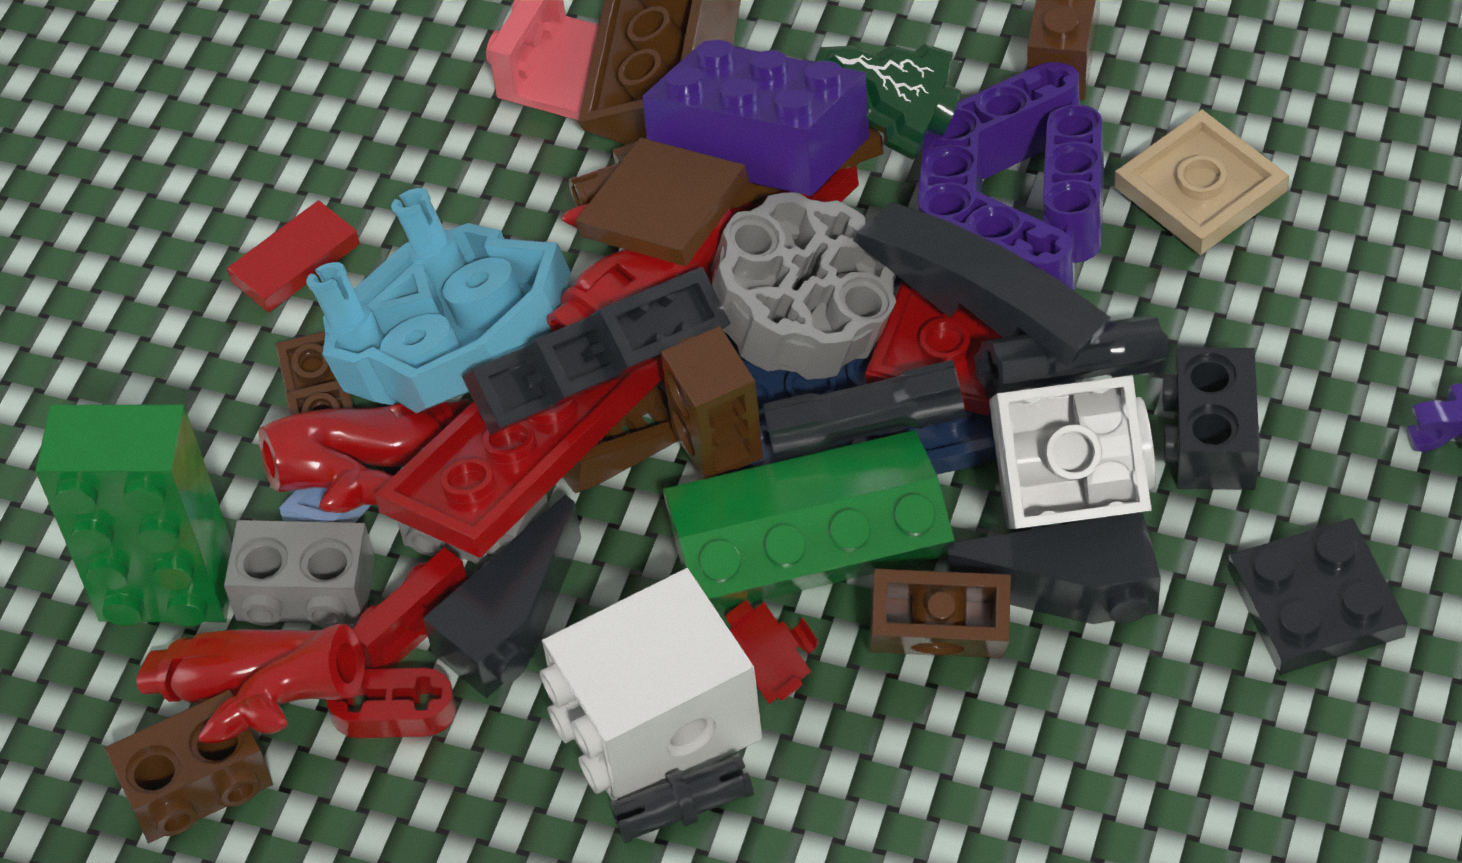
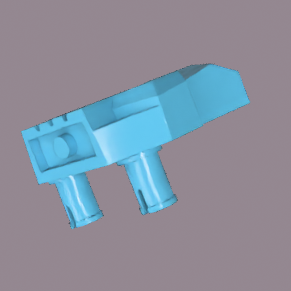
M424 188L411 189L399 195L406 208L403 207L400 200L395 199L392 202L391 208L398 217L409 242L402 245L357 287L353 288L346 269L340 262L327 263L315 269L322 281L321 283L315 274H310L306 281L324 313L325 341L322 354L342 390L377 403L393 405L395 402H399L415 413L470 393L462 377L471 369L522 349L535 339L549 334L552 330L548 326L546 317L561 305V296L567 290L571 275L558 243L504 239L501 230L470 223L450 230H444L430 201L431 197Z

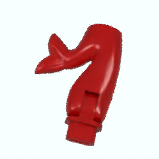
M588 204L570 209L561 217V220L578 229L576 220ZM728 209L687 266L626 249L601 258L584 270L575 280L573 287H570L562 294L561 305L546 317L548 326L554 332L590 317L600 308L700 267L705 269L714 260L723 231L734 215Z
M469 399L452 403L444 402L419 413L413 412L400 403L378 408L322 409L298 413L272 421L260 427L258 432L265 473L276 492L313 488L327 489L319 504L320 509L325 512L346 513L363 505H378L375 493L393 475L380 470H368L362 464L382 467H404L472 402Z
M336 624L322 630L312 631L239 629L203 632L193 636L192 639H189L187 636L176 639L169 645L168 649L150 651L138 672L137 687L141 694L144 695L161 693L168 702L184 700L192 704H200L230 690L233 696L218 707L198 737V740L203 743H220L231 740L250 728L264 734L280 732L288 725V721L279 706L281 704L306 699L342 700L354 697L359 691L363 680L365 656L359 637L346 624Z

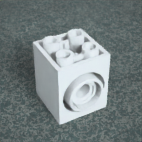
M1133 375L997 393L989 399L1006 528L1018 529L1152 511L1149 490L1154 489L1156 482L1154 448L1147 409L1143 399L1135 395Z
M688 568L542 640L548 667L540 671V677L550 699L554 703L547 707L550 719L564 743L575 740L584 754L578 758L579 764L586 780L596 794L606 790L612 801H619L666 783V775L676 771H680L683 776L691 774L762 739L754 666Z

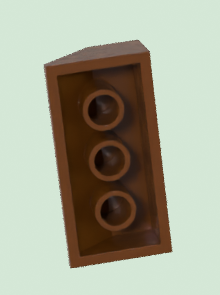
M604 0L578 119L581 128L584 131L626 145L638 141L640 137L647 138L643 95L703 41L724 40L733 46L741 0Z

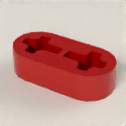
M430 668L364 669L360 689L354 697L342 700H326L336 729L345 736L353 738L426 737L436 735L448 728L453 722L457 711L451 682L445 674ZM422 695H434V699L429 701L427 710H416L415 705L420 704ZM357 696L368 697L369 701L363 702L361 711L349 712L348 707L354 706Z

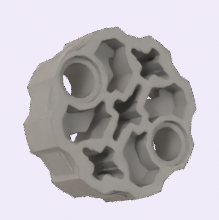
M790 192L768 195L761 206L751 211L737 212L731 218L723 231L710 270L713 275L712 287L731 323L722 330L738 345L741 357L768 372L781 369L796 372L810 380L837 376L842 366L854 359H865L870 356L876 348L896 303L893 295V282L896 274L853 241L856 233L866 225L864 215L837 200L821 202L808 199L800 193Z

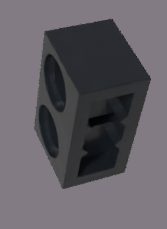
M1177 347L1175 373H1163L1162 388L1163 411H1175V425H1165L1164 463H1176L1177 489L1256 490L1260 444L1255 348Z

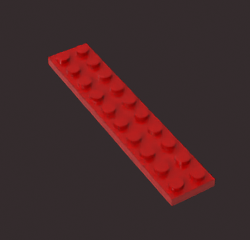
M857 166L836 171L812 196L801 195L821 202L835 200L842 202L859 186ZM782 190V191H779V192H776V193H773V194H770V195L779 194V193H790L791 191ZM768 195L753 200L742 207L731 208L730 211L733 215L737 212L751 211L761 206ZM713 261L704 269L711 285L713 275L710 269ZM662 359L494 435H490L473 401L375 493L379 512L481 558L664 378Z

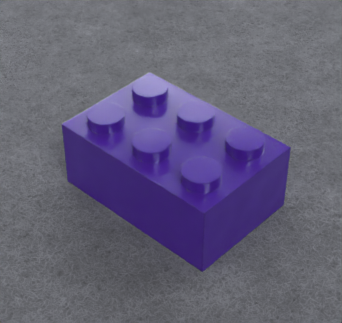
M724 40L703 41L643 95L647 139L746 165L750 183L812 196L869 138L865 72L841 68L839 64L831 61L810 62L786 57L784 53L775 50L760 52L734 47L731 43Z

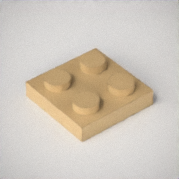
M1203 109L1115 171V188L1200 255L1286 193L1289 175Z

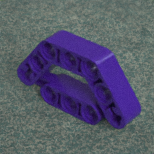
M1051 62L1037 65L959 101L947 130L942 137L929 131L927 132L923 144L918 209L923 213L947 220L1006 248L1057 278L1075 291V263L1093 258L1100 252L1102 246L1104 190L1102 118L1100 113L1094 108L1080 105L1079 73L1076 69L1068 64ZM1045 151L1043 221L982 194L983 179Z

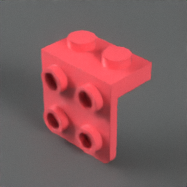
M514 0L510 16L501 30L493 32L486 50V59L491 64L497 98L578 120L599 25L566 16L563 0Z

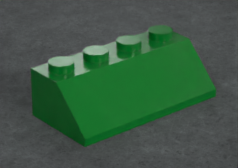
M916 430L663 489L682 570L685 568L689 569L716 611L738 606L745 600L752 603L874 574L875 569H896L946 557V544L955 541L938 476Z

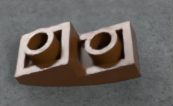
M325 331L275 343L290 415L322 409L354 408L351 394L342 390L322 354Z

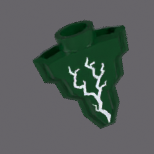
M923 44L915 51L891 45L876 54L855 46L820 47L814 61H831L839 64L841 68L865 72L867 120L869 126L883 133L885 146L912 160L919 153L922 141L928 131L941 137L944 135L961 94L960 89L946 84L953 52Z

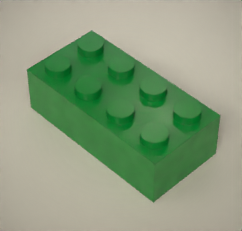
M50 405L35 472L98 621L110 622L121 626H131L138 622H174L183 626H196L203 622H226L230 601L224 587L232 541L185 405Z

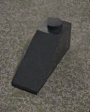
M565 494L423 618L432 654L486 699L501 685L509 684L519 678L536 653L581 540L575 501Z
M1143 512L946 544L947 572L1011 575L1010 605L1089 624L1110 621L1130 623L1147 615L1158 614L1161 576Z

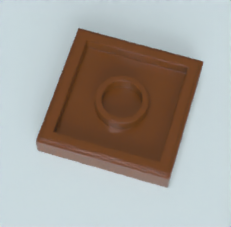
M640 137L577 218L576 224L580 236L687 266L750 181L746 165Z

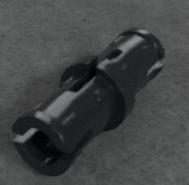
M736 754L728 760L685 776L680 771H676L666 775V783L619 801L609 802L615 824L620 825L618 831L624 844L631 842L634 838L679 821L682 822L684 827L698 822L697 815L742 797L753 796L754 790L748 773L743 774L742 771L745 768V764L741 756Z

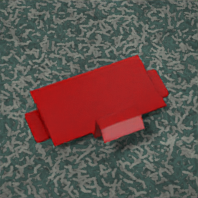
M747 600L743 601L726 615L727 621L732 626L729 630L753 664L756 685L769 705L777 698L780 700L786 699L802 686L801 679L808 675L811 670L796 648L800 647L807 654H810L816 649L819 642L803 617L795 628H791L784 621L779 624L765 602L754 609Z

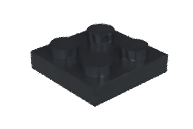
M1353 518L1229 554L1228 570L1279 675L1405 637L1408 622Z

